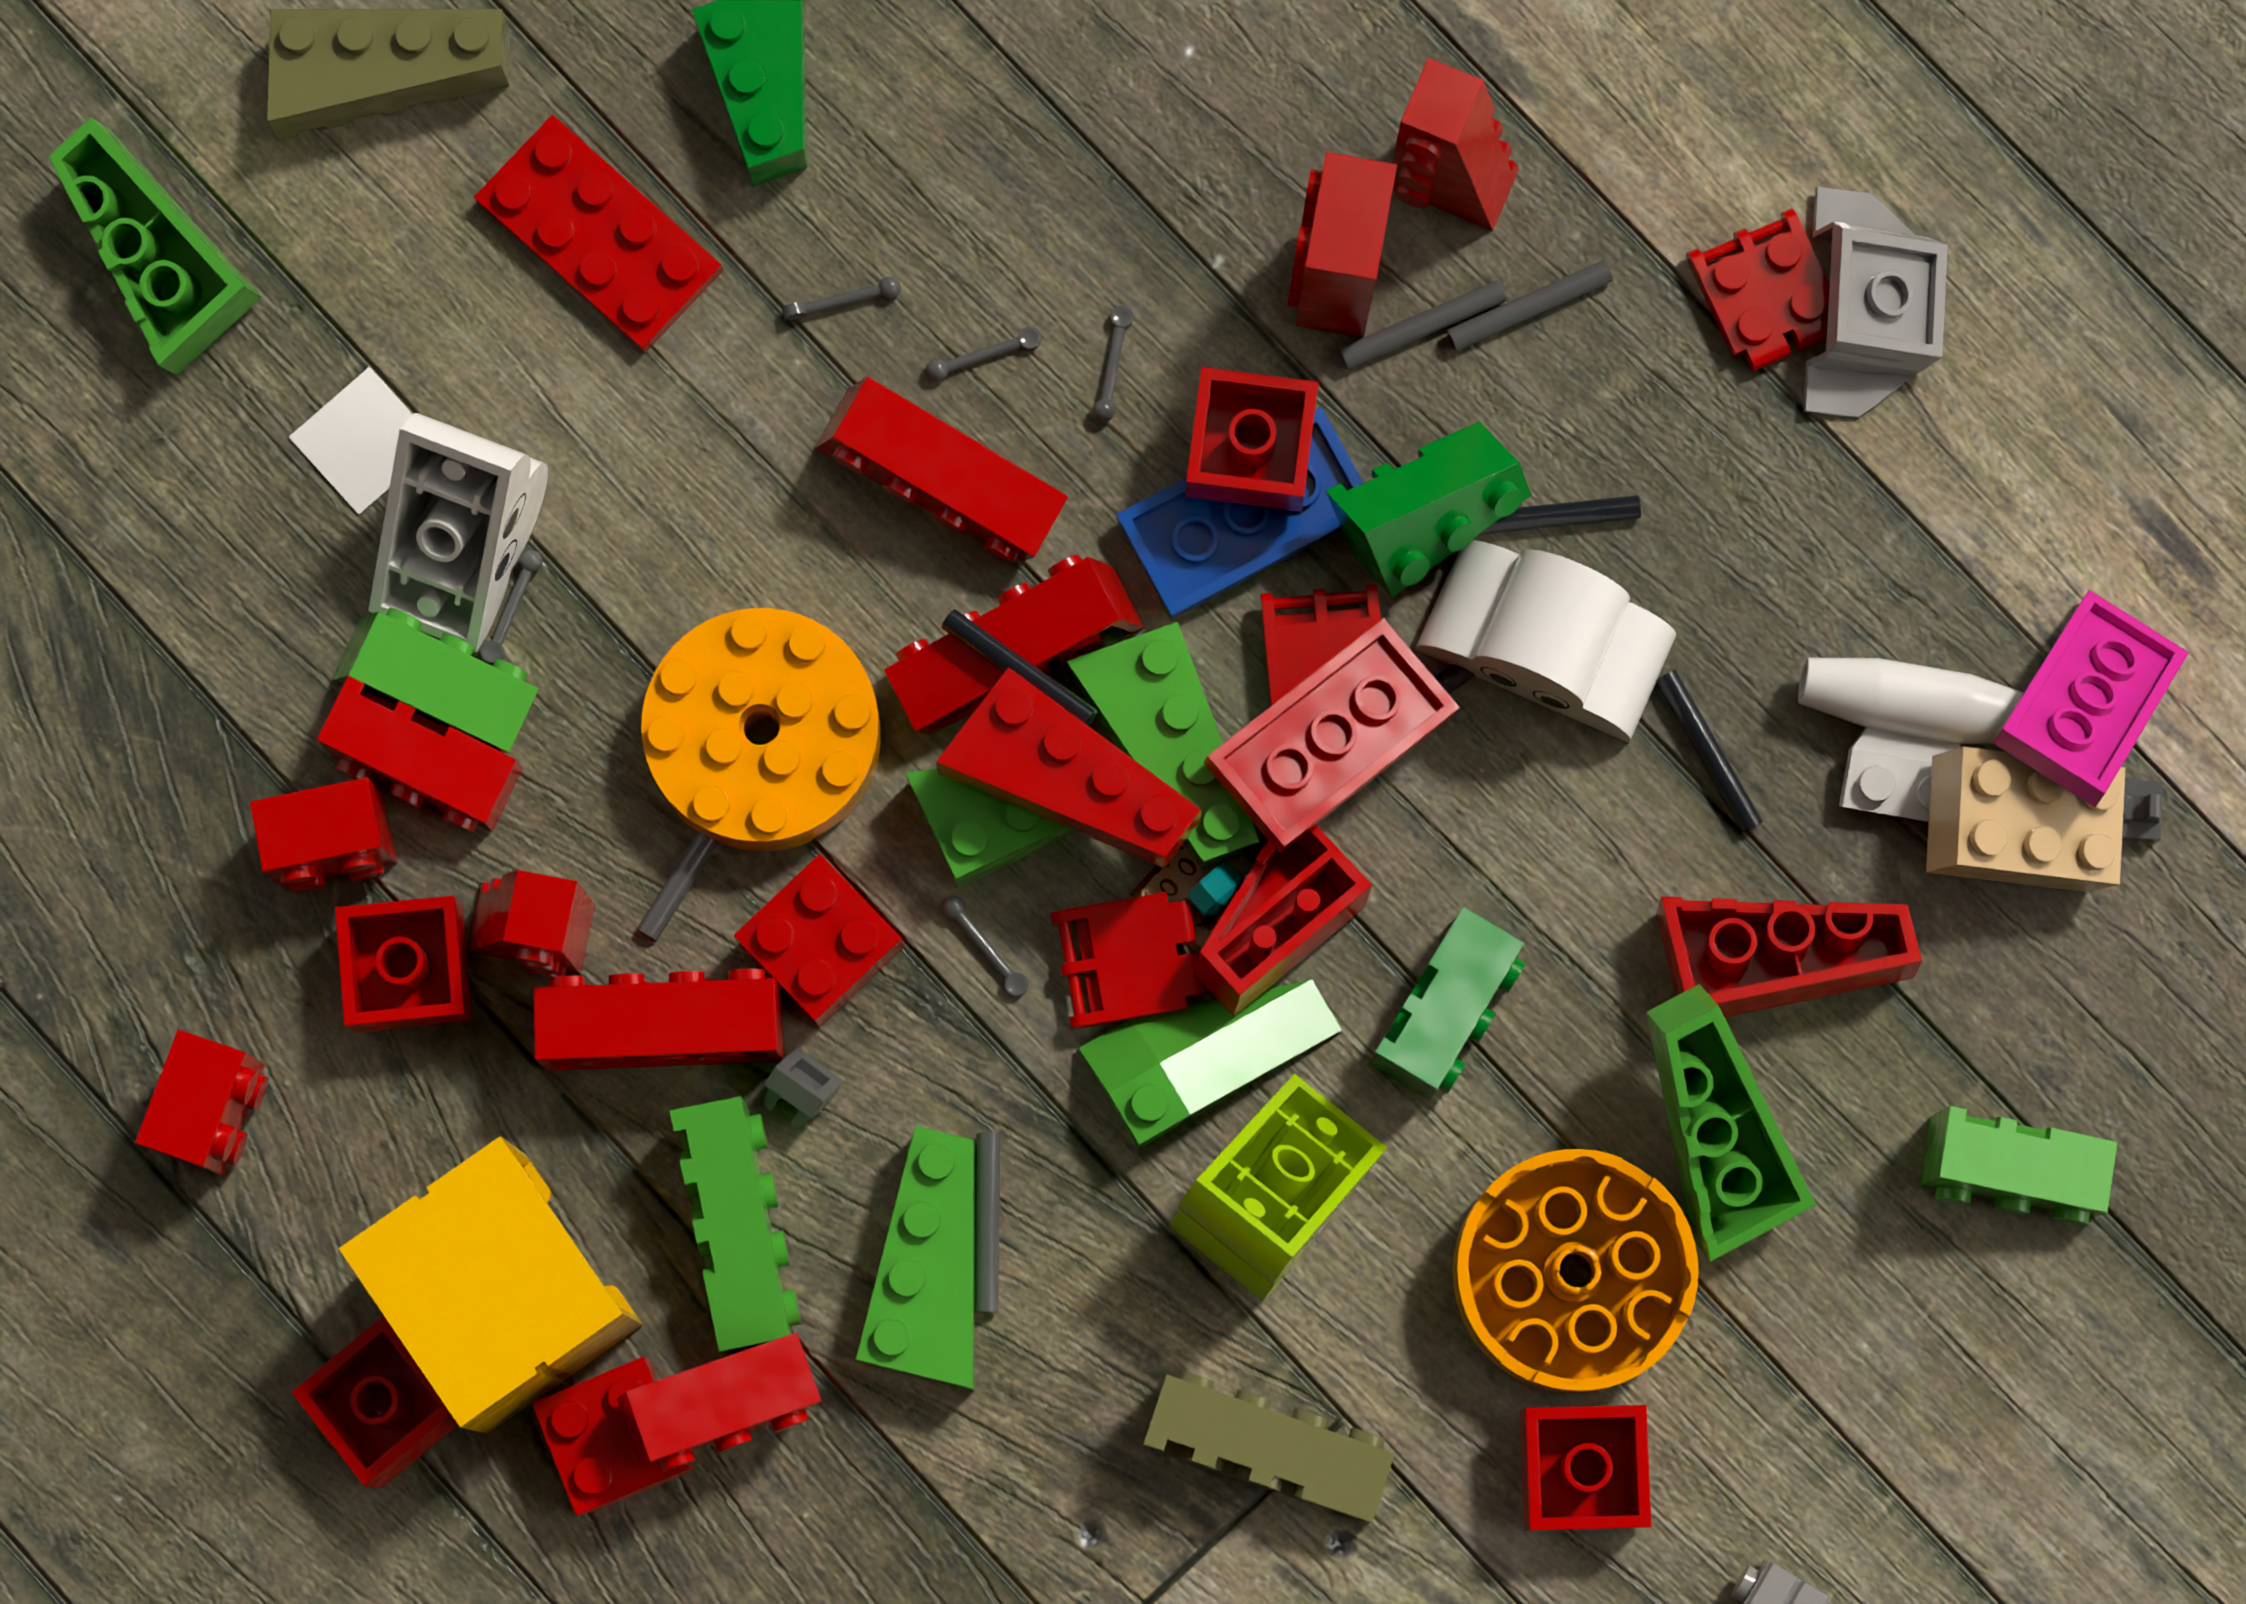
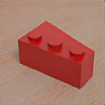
M348 676L316 739L334 759L339 761L335 770L354 780L365 777L370 779L373 776L392 785L388 793L390 796L417 809L421 808L424 800L445 810L441 819L466 832L473 834L477 825L493 832L523 770L517 759L451 726L444 727L414 713L416 709L400 701H397L395 704L368 692L363 688L364 683Z
M1317 825L1281 853L1268 841L1258 855L1254 866L1240 889L1233 896L1201 949L1194 973L1195 976L1229 1013L1235 1017L1363 910L1372 884Z
M515 870L502 875V879L493 878L490 883L482 882L479 886L467 943V952L522 962L523 967L530 969V974L544 978L565 976L566 971L581 974L595 904L578 881Z
M796 1332L626 1391L617 1398V1402L640 1468L657 1463L662 1473L695 1461L694 1450L715 1444L719 1453L752 1441L751 1431L772 1425L774 1432H779L809 1420L806 1411L821 1402V1398L798 1333Z

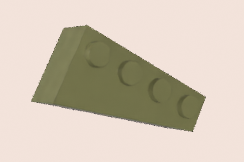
M270 9L267 122L278 141L299 136L298 132L323 126L326 129L347 125L349 120L383 113L385 116L406 111L405 107L432 100L439 103L509 86L510 28L502 9Z
M1180 1370L1178 1378L1166 1374L1142 1446L1143 1448L1367 1523H1373L1395 1455L1393 1452L1382 1449L1385 1438L1353 1427L1350 1429L1349 1436L1346 1437L1326 1430L1328 1419L1316 1414L1294 1408L1292 1416L1289 1417L1268 1410L1271 1400L1237 1389L1235 1397L1213 1391L1214 1381L1183 1370Z

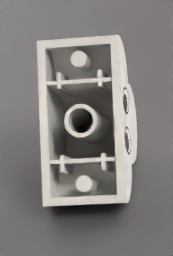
M412 414L399 430L368 611L372 613L379 611L386 615L390 607L398 609L422 622L419 631L437 638H441L443 633L452 635L474 646V652H477L496 618L508 585L511 569L523 552L536 523L547 485V464L530 458L527 454L422 414Z
M1473 540L1467 547L1458 551L1415 650L1446 664L1463 667L1473 672L1476 677L1630 743L1675 640L1676 632L1661 618L1630 603L1629 594L1620 585L1587 566L1545 551L1526 549L1518 554L1493 544Z

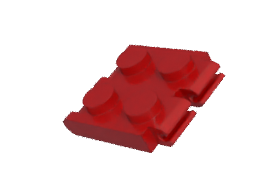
M1793 208L1782 212L1780 220L1749 233L1745 228L1733 233V240L1701 253L1697 248L1686 253L1688 264L1732 359L1744 355L1752 372L1789 356L1791 351L1785 339L1788 335H1791L1799 352L1827 340L1830 284ZM1783 230H1786V232H1787V233L1777 234V235H1775L1771 240H1768V241H1766V242H1764V243H1761V244H1759V245H1757V246L1754 245L1755 242L1760 241V240H1762V239H1764V238H1767V237H1769V236H1772V235H1774V234H1776V233H1779V232H1781V231H1783ZM1736 250H1739L1740 252L1735 255L1725 256L1722 259H1720L1717 263H1714L1710 266H1707L1706 264L1710 261H1713Z
M1377 584L1365 585V591L1325 594V588L1313 589V595L1273 598L1272 593L1260 594L1270 706L1381 621ZM1366 602V608L1327 611L1328 605ZM1314 607V612L1278 616H1275L1274 610Z
M1167 892L1050 913L1052 925H1058L1065 962L1059 965L1062 978L1067 977L1074 1013V1016L1068 1017L1070 1030L1187 1010L1186 998L1205 995L1204 984L1194 974L1199 953L1177 954V946L1196 943L1189 900L1168 903ZM1070 923L1076 924L1082 958L1080 961H1076ZM1079 975H1085L1091 1013H1085Z

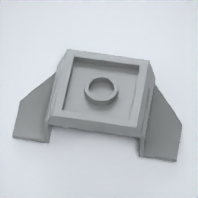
M1816 187L1813 238L1832 241L1826 352L1806 361L1803 412L1859 418L1912 376L1920 373L1942 358L1948 245L1928 237L1915 235L1871 193Z

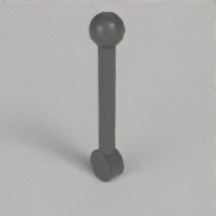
M886 277L876 286L807 303H791L782 307L784 320H798L810 313L879 296L886 299H894L900 294L901 285L896 278Z
M1125 305L1116 306L1110 316V322L1114 327L1106 372L1100 400L1092 408L1094 417L1100 422H1107L1115 415V407L1111 401L1125 330L1133 323V312Z
M1028 326L1023 328L1016 338L945 362L940 359H933L926 365V375L932 381H942L946 378L948 372L1019 348L1025 351H1034L1040 346L1041 334L1035 327Z
M528 550L520 557L522 570L492 640L485 642L481 647V657L488 664L493 665L496 659L503 660L505 657V649L502 646L532 573L538 571L543 563L542 556L535 550Z
M955 895L946 897L941 905L943 914L948 918L956 919L1005 979L1007 993L1015 997L1023 995L1028 988L1027 978L1021 973H1014L964 912L963 900Z

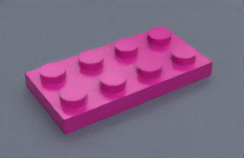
M2088 590L1998 733L1993 744L2088 804L2096 807L2107 792L2189 652Z

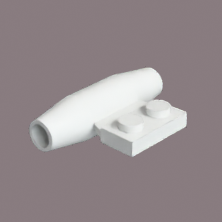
M1807 657L1800 678L1798 703L1866 727L1851 748H1849L1839 806L1929 822L1932 756L1960 748V744H1993L1998 733L2022 697L2023 692L1972 674L1882 658Z

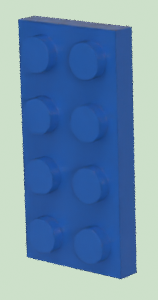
M1320 407L1315 410L1302 512L1186 497L1187 478L1116 514V520L1170 619L1173 620L1342 530L1325 490L1340 483L1346 490H1349L1364 482L1323 408Z

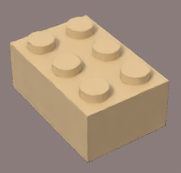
M1963 746L1932 756L1926 873L2090 892L2120 885L2125 767L2120 768L2103 798L2096 807H2093L2008 752Z

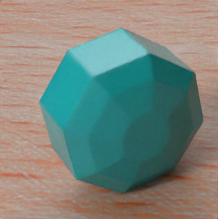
M1225 861L1199 881L1189 892L1188 900L1203 918L1214 917L1226 910L1245 878L1230 862L1227 863Z

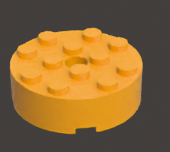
M773 608L741 609L716 616L696 626L673 645L661 660L649 683L643 704L641 723L643 748L652 776L666 800L676 813L697 832L699 831L723 845L741 850L778 851L811 842L812 839L828 831L852 813L868 790L879 761L881 748L880 714L873 687L860 660L851 648L827 627L801 614ZM770 718L779 725L778 735L767 744L757 745L747 739V729L759 719Z
M1563 1149L1531 1157L1512 1167L1496 1179L1476 1200L1461 1226L1456 1240L1452 1265L1453 1290L1460 1317L1471 1338L1484 1355L1498 1368L1525 1384L1552 1392L1587 1393L1626 1382L1652 1367L1669 1351L1691 1314L1697 1292L1699 1272L1696 1245L1689 1223L1674 1197L1657 1179L1652 1178L1629 1162L1622 1160L1623 1158L1587 1149ZM1566 1255H1580L1588 1261L1591 1267V1278L1586 1286L1582 1288L1572 1287L1560 1276V1264Z

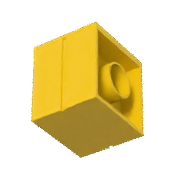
M501 1136L427 1186L426 1188L429 1191L427 1195L422 1198L417 1195L413 1196L338 1248L460 1428L490 1433L643 1325L620 1290L615 1286H604L549 1207L551 1190L527 1155Z

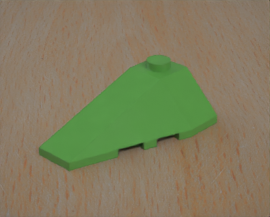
M1311 979L1269 988L1235 1017L1218 1000L1189 1005L1187 1010L1124 1021L1079 1047V1051L1139 1151L1338 1034L1342 1029Z

